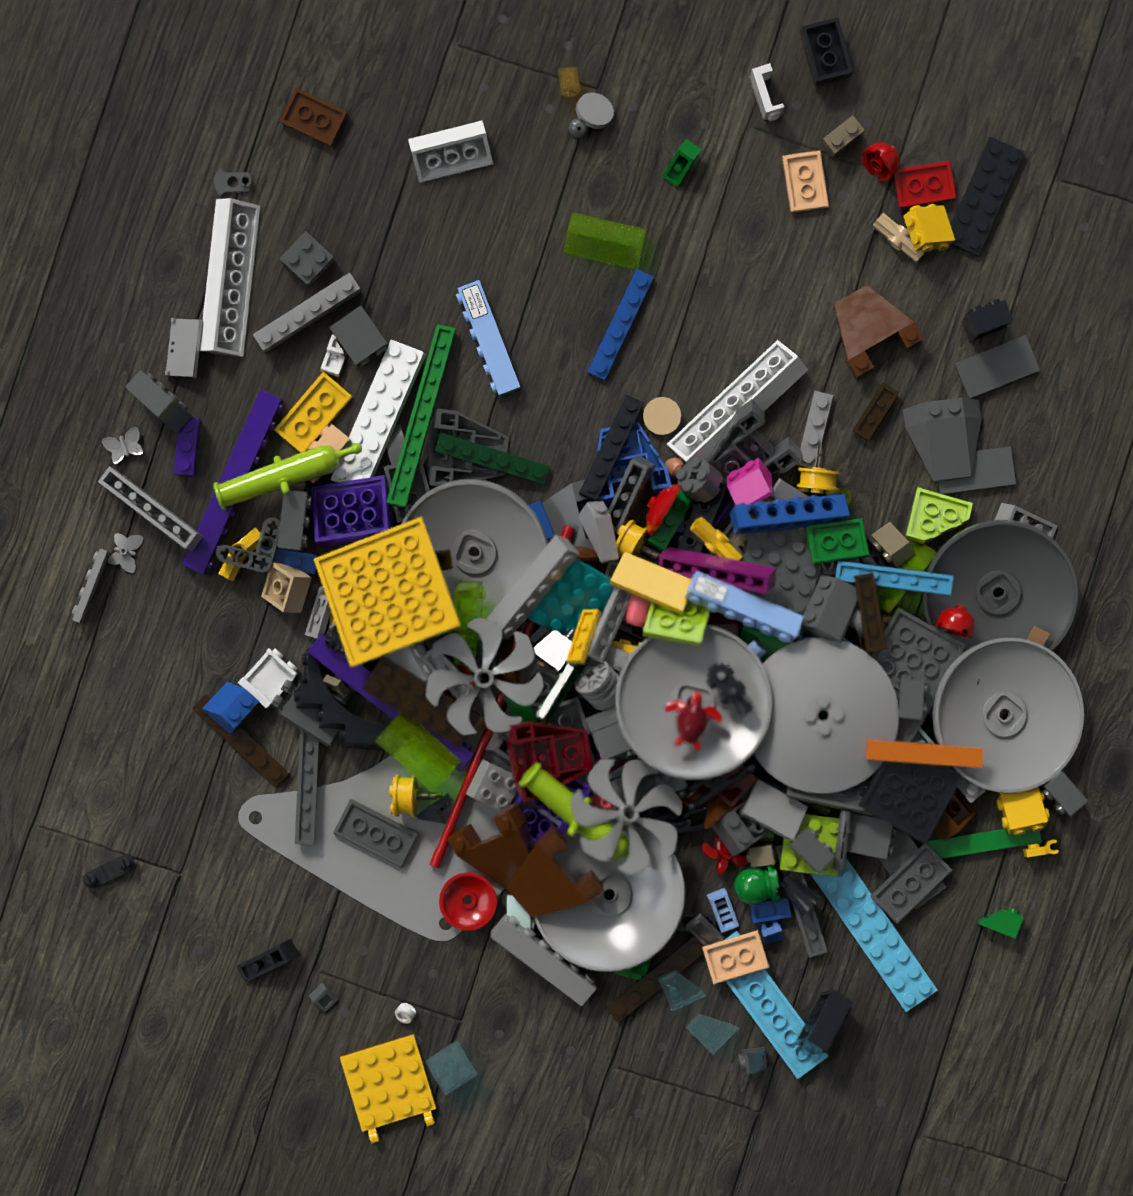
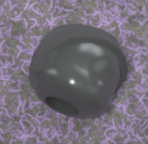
M579 118L573 119L568 128L571 136L576 139L584 138L588 132V126L585 125L582 119L580 121Z

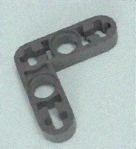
M267 518L263 522L255 552L221 545L216 550L217 559L224 563L259 572L268 571L272 565L278 542L280 521L276 518ZM272 521L277 526L271 532V535H275L274 538L264 536L265 533L269 534L270 528L267 525L268 523L271 524ZM266 539L272 542V547L269 550L262 548V543ZM227 548L228 553L235 554L234 562H232V557L226 556L223 559V555L220 554L221 551H225ZM242 553H246L249 557L246 564H241L238 560ZM253 555H255L254 559L258 561L264 558V562L267 565L260 569L259 564L253 563V567H250L253 562Z

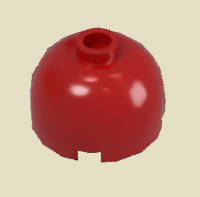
M877 142L862 152L864 156L861 159L865 169L872 176L874 173L879 176L878 180L887 181L897 172L900 160L895 147L884 142Z
M955 605V608H947L941 612L935 628L941 631L943 627L947 629L946 633L964 638H967L968 635L972 638L975 630V620L972 614L966 611V607Z

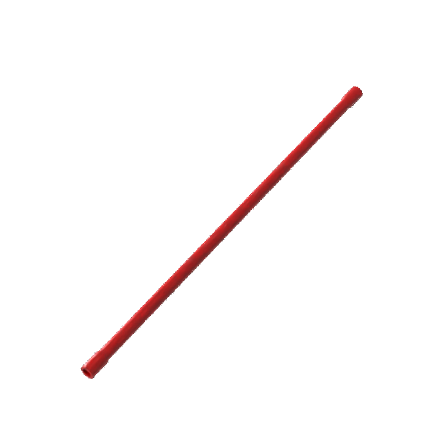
M564 525L560 537L566 538L570 542L575 529ZM528 619L523 634L530 638L536 623ZM499 690L495 701L501 710L505 704V699L502 691ZM485 725L438 846L429 865L440 869L449 844L447 839L454 832L468 796L466 792L493 734V731L487 725Z

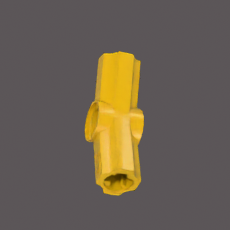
M702 516L693 522L690 527L691 531L704 541V544L711 552L719 557L741 560L743 556L729 543L730 540L719 529L716 530Z
M255 527L240 541L233 544L232 547H241L244 550L253 552L257 547L260 532ZM229 553L228 557H232V562H234V554ZM244 553L243 556L239 557V562L243 564L248 555ZM223 563L218 574L234 581L240 566Z

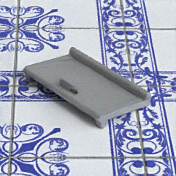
M171 318L166 376L197 377L203 320Z

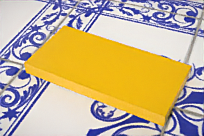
M323 372L275 427L274 431L300 453L305 452L312 442L317 440L321 431L326 426H329L353 396Z
M624 552L612 576L610 585L682 614L688 601L684 597L691 579Z

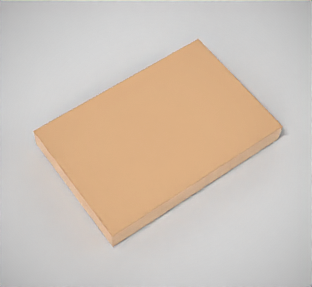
M821 151L782 156L790 212L796 213L828 208Z
M758 930L702 947L713 984L769 968Z

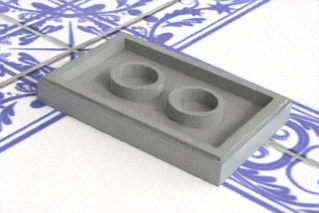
M758 779L741 814L785 839L793 841L808 807L795 799L787 798L786 794Z

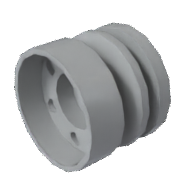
M590 660L584 665L574 685L577 691L596 710L603 711L615 706L619 675L605 661L599 663L595 660Z

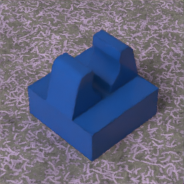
M772 920L773 927L769 928L766 927L765 923H762L761 931L765 945L784 939L781 926L776 920Z

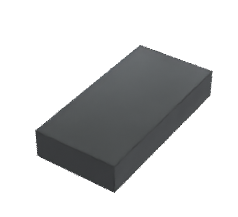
M701 914L685 925L686 929L704 946L725 940L724 936Z

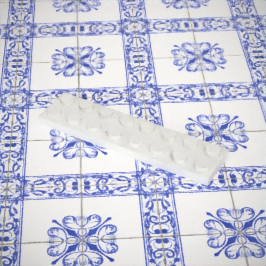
M394 340L390 341L350 433V441L344 447L346 449L354 443H358L362 446V451L359 454H351L339 460V466L331 477L332 481L338 483L374 477L426 353Z

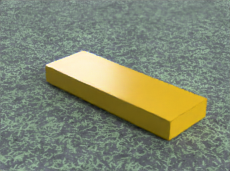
M598 609L582 610L566 658L567 663H585L602 613Z

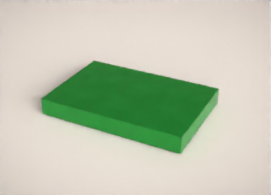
M862 518L805 527L812 565L869 556Z

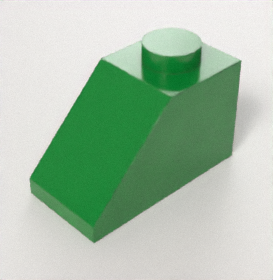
M686 139L675 153L662 177L678 187L695 163L702 149Z
M1009 907L1008 911L1001 909L978 919L977 924L1016 939L1024 917L1019 915L1020 911Z

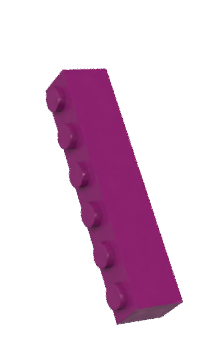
M667 547L659 554L660 567L689 579L698 571L733 587L768 594L776 586L777 568L673 547Z

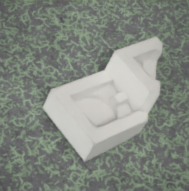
M332 335L321 371L339 377L345 357L335 335Z

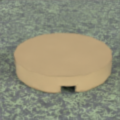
M654 398L644 409V424L656 435L670 434L680 424V408L670 398Z

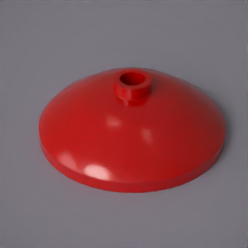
M674 484L665 488L656 498L652 496L647 506L650 509L647 513L646 524L647 532L651 536L672 505L681 485Z
M464 872L451 877L444 884L439 896V907L444 919L453 927L461 930H475L487 924L493 917L497 907V896L494 887L485 877L473 872ZM466 897H470L472 899L471 904L465 903Z

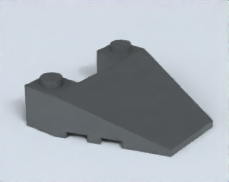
M753 399L736 410L707 460L708 463L722 474V483L727 484V476L732 471L739 470L747 462L754 461L757 458L763 462L771 474L787 472L801 462V449L789 437L773 447L756 430L765 423L764 411Z
M582 480L569 484L542 504L555 535H561L564 525L575 529L570 541L573 547L583 546L595 550L590 539L585 538L583 526L578 518L577 503L590 500L579 495V491L585 481ZM553 537L547 539V543H549L553 539Z

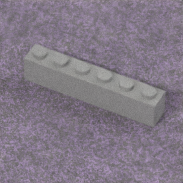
M348 273L260 329L253 336L262 350L267 353L362 291L351 273Z
M109 466L98 481L185 549L193 552L204 537L118 470Z
M555 535L488 616L487 620L495 622L500 626L502 638L509 640L514 635V632L527 619L533 609L538 606L544 595L550 591L552 585L562 577V574L579 555L568 539Z
M505 914L492 929V939L580 1006L596 990L595 979L587 973L585 975L581 972L578 965L568 962L551 949L547 941L538 939L531 929H525L521 926L519 920L514 916L509 917Z

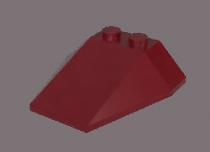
M535 722L510 725L507 746L513 782L522 802L539 799L528 788L519 785L525 773L536 763H540L541 769L563 786L593 769L587 730Z

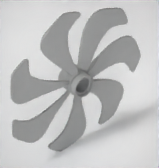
M476 618L469 622L467 626L477 631L481 636L483 642L482 668L478 669L468 645L461 636L457 634L445 636L433 644L432 659L445 654L452 655L465 663L475 672V675L473 677L453 671L436 670L428 677L426 697L434 706H437L441 693L447 688L462 683L475 682L477 685L461 696L449 708L447 713L448 721L463 735L475 734L476 730L469 721V712L480 688H485L484 714L486 725L493 732L509 731L510 725L520 723L522 718L504 714L497 705L490 686L494 684L510 699L526 706L532 704L544 687L540 673H537L526 684H512L494 679L493 675L516 671L530 665L534 659V651L527 635L514 632L516 641L514 651L505 661L489 670L488 667L501 642L502 630L494 622L483 618ZM487 673L489 675L488 682H479V675Z
M610 759L600 760L588 775L589 786L597 795L617 807L618 810L610 811L591 807L584 801L581 790H578L571 799L573 815L576 822L582 826L600 824L616 818L618 823L600 840L591 841L582 837L581 845L583 851L599 861H606L612 857L623 825H628L630 854L628 860L619 866L618 869L625 874L632 875L645 869L650 861L648 851L632 823H639L658 839L661 845V858H666L674 853L677 840V831L671 824L658 820L639 818V812L651 807L666 806L679 816L682 811V801L670 786L659 785L652 789L635 807L633 802L640 780L645 775L657 774L658 770L649 766L643 760H631L625 764L622 772L623 792L626 803L624 805L613 790L608 778L609 770L614 761ZM625 811L630 814V819L625 817Z

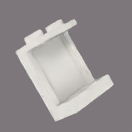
M771 63L753 68L750 75L763 120L768 119L769 121L780 118L779 115L784 110L783 104L772 106L764 80L771 78L773 72Z
M269 648L245 677H242L238 682L258 699L265 708L271 706L276 695L280 696L282 694L281 687L286 679L292 682L299 675L296 672L298 668L290 661L286 663L282 659L283 654L276 648L274 650Z

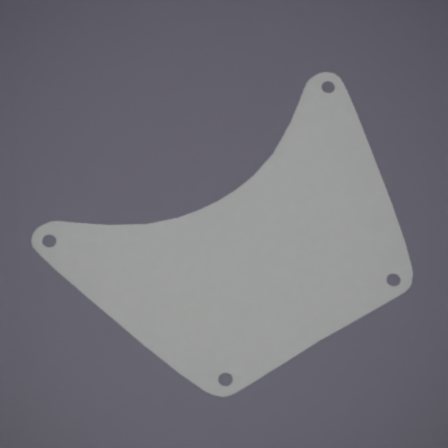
M524 621V622L520 625V626H521V633H523V630H524L525 625H526V621ZM463 630L462 638L468 645L473 657H476V642L482 640L478 639L477 631ZM535 656L530 665L520 669L519 682L513 684H524L525 679L531 672L544 669L536 664L538 659ZM456 658V662L464 665L472 674V670L465 663ZM492 686L490 689L494 691L493 695L496 696V700L499 689L496 686ZM543 687L541 693L545 694V690L548 688ZM477 695L471 708L480 713L481 717L473 727L476 733L468 735L465 740L472 747L470 751L473 752V755L486 725L484 708ZM530 705V707H531V709H532V711H533V713H534V715H535V717H536V719H537V718H538V716H537L538 710H537L536 708H533V707ZM507 706L505 714L514 717ZM506 731V732H493V734H494V733H500V734L506 735L507 737H508V735H509V731ZM414 736L373 768L347 780L317 787L315 845L295 844L297 791L254 796L241 806L238 813V821L241 827L273 850L392 921L435 941L451 940L462 931L453 926L449 930H443L439 926V922L443 918L439 907V896L444 884L451 877L459 873L473 872L482 875L492 884L496 896L505 889L456 856L450 844H448L440 869L429 865L473 755L458 772ZM590 748L591 758H592V764H593V768H594V766H595L597 763H596V760H595L594 755H593V753H592V750H591V748ZM485 751L484 760L512 772L509 765L488 751ZM591 770L585 773L584 782L588 785V775ZM396 774H400L401 777L417 775L419 792L442 793V797L448 793L452 798L449 801L451 805L443 811L440 808L437 810L445 824L421 820L416 816L411 817L410 814H400L399 817L391 814L390 805L393 803V797H390L389 789L390 785H392L393 777ZM516 791L510 806L515 804L520 796L518 791ZM468 795L454 832L468 824H472L481 841L501 833L493 820L500 810ZM350 799L419 833L402 868L333 834ZM418 800L416 815L437 800ZM258 811L261 813L262 821L259 824H252L249 821L251 812ZM533 841L530 843L531 849L536 845ZM466 897L465 903L471 904L472 899L470 897Z

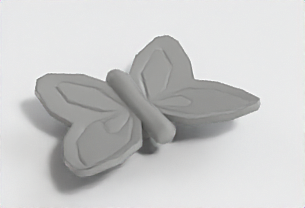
M138 427L128 430L125 434V441L123 436H119L120 442L112 437L102 439L103 446L112 452V461L115 465L123 460L124 455L128 457L129 453L132 455L143 454L142 447L138 444L140 439Z
M116 533L114 535L115 544L117 545L114 548L116 552L109 557L108 563L112 565L120 564L125 571L134 573L136 565L130 555L135 556L136 552L130 550H135L142 544L143 536L131 535L126 538L124 535Z

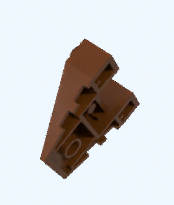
M868 285L834 303L845 361L855 379L874 368L865 352L894 334L905 351L924 339L913 320Z
M517 803L502 809L493 818L501 833L481 841L472 824H468L455 830L447 839L456 856L506 890L519 868L525 862L526 857L532 851L530 845L532 842L531 837L528 836L526 828L528 825L527 820Z
M555 826L538 839L536 845L526 857L525 862L507 886V890L530 917L589 903L604 891L603 882L592 869L575 882L554 858L567 847V840Z

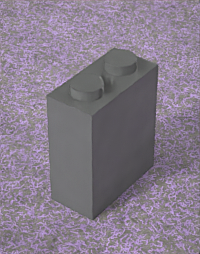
M359 306L330 327L356 367L367 365L371 361L370 358L375 354L379 356L387 350L385 348L388 346L387 342L362 306Z
M852 813L850 824L852 832L849 833L847 853L887 861V857L892 856L893 846L890 845L891 838H895L897 828L882 819Z

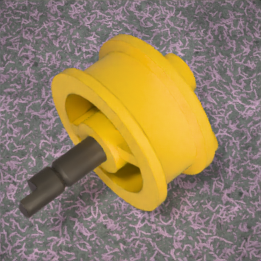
M818 443L816 467H812V469L798 468V471L801 472L800 483L796 486L799 491L809 492L811 489L812 493L821 494L824 493V490L825 494L837 493L839 491L836 483L837 476L841 472L829 471L824 468L826 449H822V443Z
M633 519L628 521L625 526L622 525L617 533L619 537L616 541L620 558H622L624 552L636 557L642 552L655 560L659 559L660 553L645 546L649 537L647 527L642 528L636 525V521Z
M396 774L389 789V795L393 797L390 813L394 814L395 817H399L400 814H410L411 817H415L418 800H437V798H442V793L419 792L417 775L401 777L400 774Z

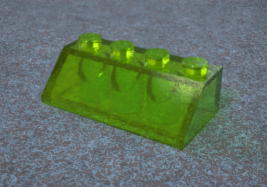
M572 212L563 253L638 269L647 229Z
M910 541L909 543L915 555L898 567L892 563L893 568L923 572L937 555V552L925 544ZM876 587L880 611L884 614L890 613L907 591Z
M460 581L455 589V610L461 626L454 629V634L464 639L473 657H476V642L482 640L478 639V632L469 628L467 624L476 618L486 617V606H483V599H486V588H483V581ZM454 657V665L465 664L458 658Z
M401 712L376 739V742L432 793L439 788L461 761L421 724Z

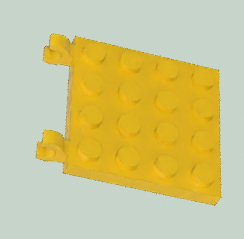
M414 1034L340 1057L362 1132L368 1130L371 1144L380 1140L376 1127L421 1113L424 1114L427 1126L435 1123L431 1110L436 1109V1105Z

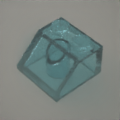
M458 1040L426 1060L433 1077L445 1096L479 1073Z

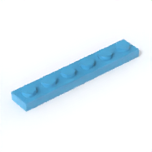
M838 561L835 578H839L846 583L855 584L853 577L855 575L874 573L876 587L951 596L954 576Z

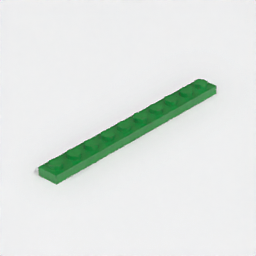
M439 324L436 326L388 495V505L405 509L407 507L456 328Z

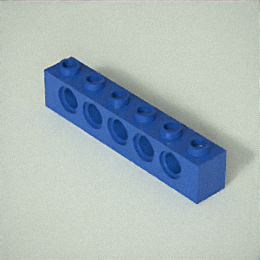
M831 493L822 497L813 495L804 499L795 497L785 501L783 499H776L767 503L758 501L748 505L746 503H739L730 512L735 535L846 521L850 516L845 494L838 495L837 493ZM804 508L809 509L811 513L806 512ZM786 510L792 512L793 515H789ZM767 512L772 513L774 517L769 516ZM749 514L754 515L756 519L751 518Z

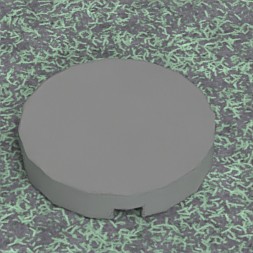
M587 93L576 104L578 118L580 121L582 119L588 127L594 129L603 128L613 118V106L601 94Z

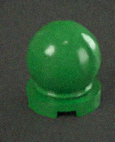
M775 864L766 865L765 871L760 868L750 867L737 875L734 882V890L736 896L745 904L759 905L768 898L771 899L772 903L780 902V895H778L777 891L779 884Z

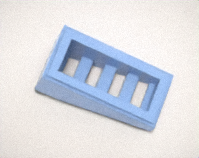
M725 888L707 894L721 933L739 927ZM724 904L727 905L726 907L720 908L718 910L716 908ZM725 912H730V914L724 915L722 917L719 916L720 914H723ZM731 918H732V920H733V921H731V922H729V923H726V924H724V925L722 924L723 921H726V920H728V919H731Z

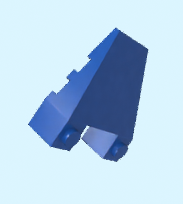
M639 422L634 423L597 500H603L606 508L610 507L614 499L613 489L619 488L631 459L637 456H641L656 464L648 481L651 485L652 495L655 498L662 490L671 486L668 468L660 459L658 452L650 443ZM611 427L600 430L597 452H599Z

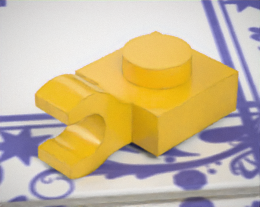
M1048 840L1044 846H1039V843L1029 844L1028 848L1023 849L1024 857L1057 854L1058 850L1050 849V845L1057 843V840Z

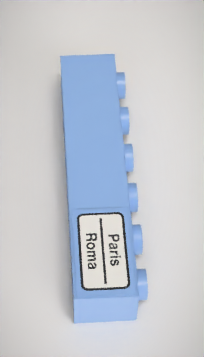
M477 280L459 287V293L456 294L460 305L464 304L466 311L463 312L466 322H470L473 329H470L473 341L477 339L479 347L476 348L480 358L484 357L486 364L483 367L486 375H491L493 382L490 385L493 393H498L499 397L521 389L480 281Z
M698 571L692 576L684 597L693 604H700L712 612L722 613L728 619L741 621L747 627L760 629L762 633L774 635L783 642L792 643L797 637L804 617Z

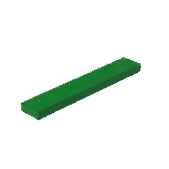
M999 829L950 837L945 841L943 839L927 841L928 846L941 859L1042 843L1040 831H1033L1032 829L1026 830L1024 834L1017 836L1014 833L1008 834L1007 829Z

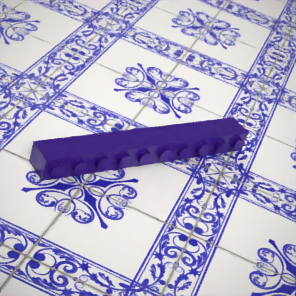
M260 389L218 484L252 471L253 467L258 466L261 459L259 453L261 449L265 450L269 439H266L268 433L273 432L276 426L274 421L276 415H280L284 408L281 398ZM214 492L197 530L204 537L193 552L188 550L182 565L204 575L206 572L211 571L214 564L212 561L213 556L216 554L217 548L222 545L220 544L222 536L226 537L230 527L227 525L230 519L233 520L237 513V509H235L237 504L227 506L226 510H222Z
M322 633L308 650L312 656L458 772L463 768L473 755V752L470 751L472 747L464 741L461 747L456 746L362 690V685L371 673L365 667L367 663L352 668L346 652L340 654L339 651L333 653L332 649H328L325 645L326 635Z

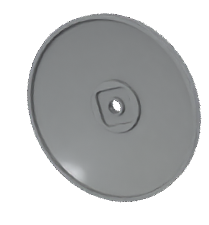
M457 480L430 490L416 501L402 522L404 524L422 517L434 551L450 549L454 567L450 570H443L442 573L461 625L458 629L475 631L469 628L467 624L476 618L487 619L548 545L544 529L538 517L524 500L500 485L482 480ZM471 547H476L479 549L480 554L473 556L469 550Z
M706 625L701 647L652 637L644 640L632 652L623 666L616 688L615 707L618 723L624 738L632 750L644 762L654 769L673 777L705 779L719 776L734 769L754 752L764 737L769 724L772 695L766 671L759 658L747 644L728 631ZM722 662L725 666L728 664L735 673L733 675L737 681L741 680L745 685L746 696L743 698L746 702H750L754 709L741 718L735 705L731 707L728 704L723 705L718 698L719 692L716 689L712 690L706 683L708 679L706 677L707 669L713 664L717 663L719 665ZM719 672L717 674L718 678H724V674L722 672ZM730 688L729 692L735 694L736 689ZM696 691H699L702 695V708L712 706L722 715L720 723L707 717V729L702 737L699 738L701 743L700 750L694 749L692 744H686L685 742L683 745L675 746L674 741L680 736L676 728V718L679 711L665 712V707L668 703L674 700H681L687 704V700Z
M810 638L781 648L762 664L771 687L772 709L765 735L753 754L769 774L794 789L811 793H832L851 788L863 782L880 767L883 760L865 759L867 739L894 741L898 730L899 710L893 685L886 672L873 657L859 647L845 641L839 642L824 638ZM820 710H826L828 713V718L825 721L818 719L817 714Z
M1020 638L992 639L965 651L952 663L944 674L936 692L933 708L934 731L939 745L984 748L982 768L952 766V768L976 786L1004 793L1027 791L1046 783L1056 776L1072 758L1079 744L1084 723V706L1081 691L1069 667L1050 649L1036 642ZM1002 709L1008 711V717L1004 720L1000 718V711Z
M616 818L608 820L613 826H616L618 823ZM623 825L621 832L626 835L630 843L628 825ZM570 826L563 836L567 840V847L554 858L575 882L592 869L604 884V891L589 903L534 917L537 927L547 943L568 961L596 971H619L632 968L657 954L676 931L681 920L685 902V885L682 870L674 853L666 858H661V845L658 839L643 826L634 828L648 851L650 861L644 871L632 875L625 874L618 869L627 860L620 858L618 860L608 859L606 861H599L583 851L581 845L582 836L576 832L574 836H570L568 834ZM610 889L615 892L614 898L606 900L605 892Z

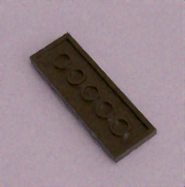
M385 656L380 657L362 685V690L456 746L461 747L468 735L458 732L447 718L449 708L457 699L442 692L438 705L434 706L426 697L427 682ZM470 708L469 721L472 727H474L481 714Z

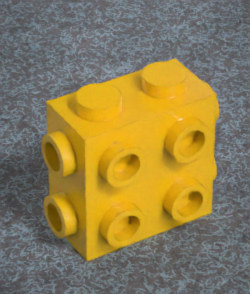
M931 204L926 207L917 205L911 207L910 211L904 215L905 224L915 251L923 250V252H929L933 249L942 251L949 248V245L955 241L944 205L936 206Z
M1039 787L1022 792L1000 793L997 807L1003 813L1002 825L1004 829H1007L1008 834L1014 833L1017 836L1024 834L1026 830L1040 831L1047 825L1050 815L1048 809H1044V793L1042 790H1039Z

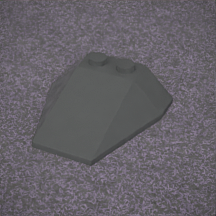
M961 397L923 402L903 409L905 429L932 481L971 477L981 424L979 400Z
M437 409L429 429L426 470L431 486H440L457 480H485L505 475V473L435 452L440 433L506 453L508 452L509 441L508 436L458 411Z

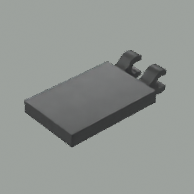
M286 679L281 690L291 695L290 700L287 703L281 696L276 695L271 705L282 711L279 715L281 718L328 747L339 729L319 728V722L316 721V712L319 709L296 708L293 695L294 690L298 687Z

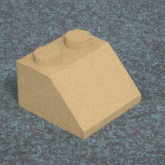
M272 562L261 597L282 612L301 613L312 577L300 569Z

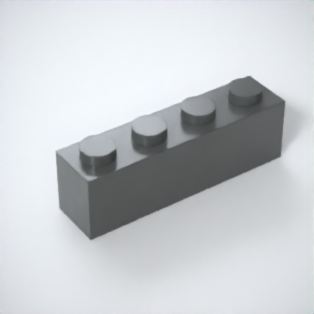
M641 456L631 459L608 510L611 515L614 534L616 535L622 525L625 526L631 520L656 464Z

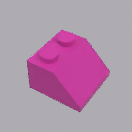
M759 458L747 462L744 467L732 471L727 476V487L735 504H754L773 494L772 474Z

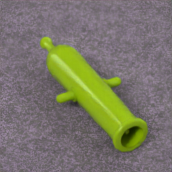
M354 443L349 448L334 450L331 446L322 445L281 460L280 456H275L273 464L221 484L215 482L213 484L215 494L222 510H226L227 506L281 489L283 494H288L290 486L334 472L339 466V460L351 454L361 453L362 446Z
M540 763L534 764L520 781L519 785L521 787L528 788L570 825L568 831L570 836H574L577 832L588 840L597 841L605 837L615 827L608 821L592 826L578 824L571 807V799L574 794L541 769ZM586 797L584 801L590 805L591 798ZM622 832L615 851L610 858L611 860H618L620 858L628 860L630 852L628 849L630 843Z

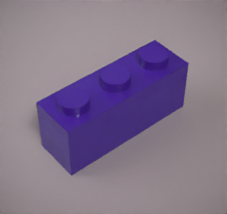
M191 417L178 431L174 466L175 475L196 477L201 420L199 418Z

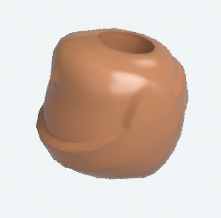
M670 458L665 462L669 477L674 480L678 479L676 477L677 472L685 466L682 459Z

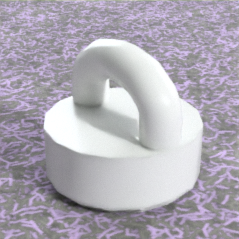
M401 1003L395 1011L396 1018L406 1024L410 1023L416 1015L415 1008L408 1003Z

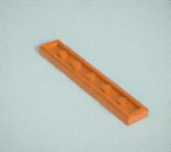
M867 739L865 759L982 768L984 748Z

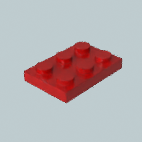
M950 161L901 168L893 175L899 208L956 199Z

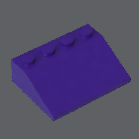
M385 475L311 487L315 542L321 547L355 543L395 527L392 505L387 504L389 490Z
M579 778L564 785L573 794L581 790L583 799L592 790L587 783ZM519 796L515 802L527 820L528 836L531 837V841L534 843L554 826L562 835H564L569 827L562 818L540 799L522 802Z

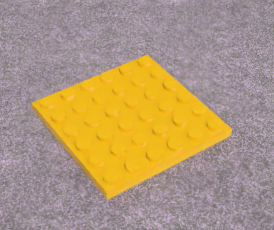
M422 517L314 558L352 668L461 626Z

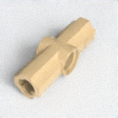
M882 213L872 225L887 238V241L894 248L903 251L914 262H917L924 254L923 250H914L908 230L902 225L896 224L886 214Z

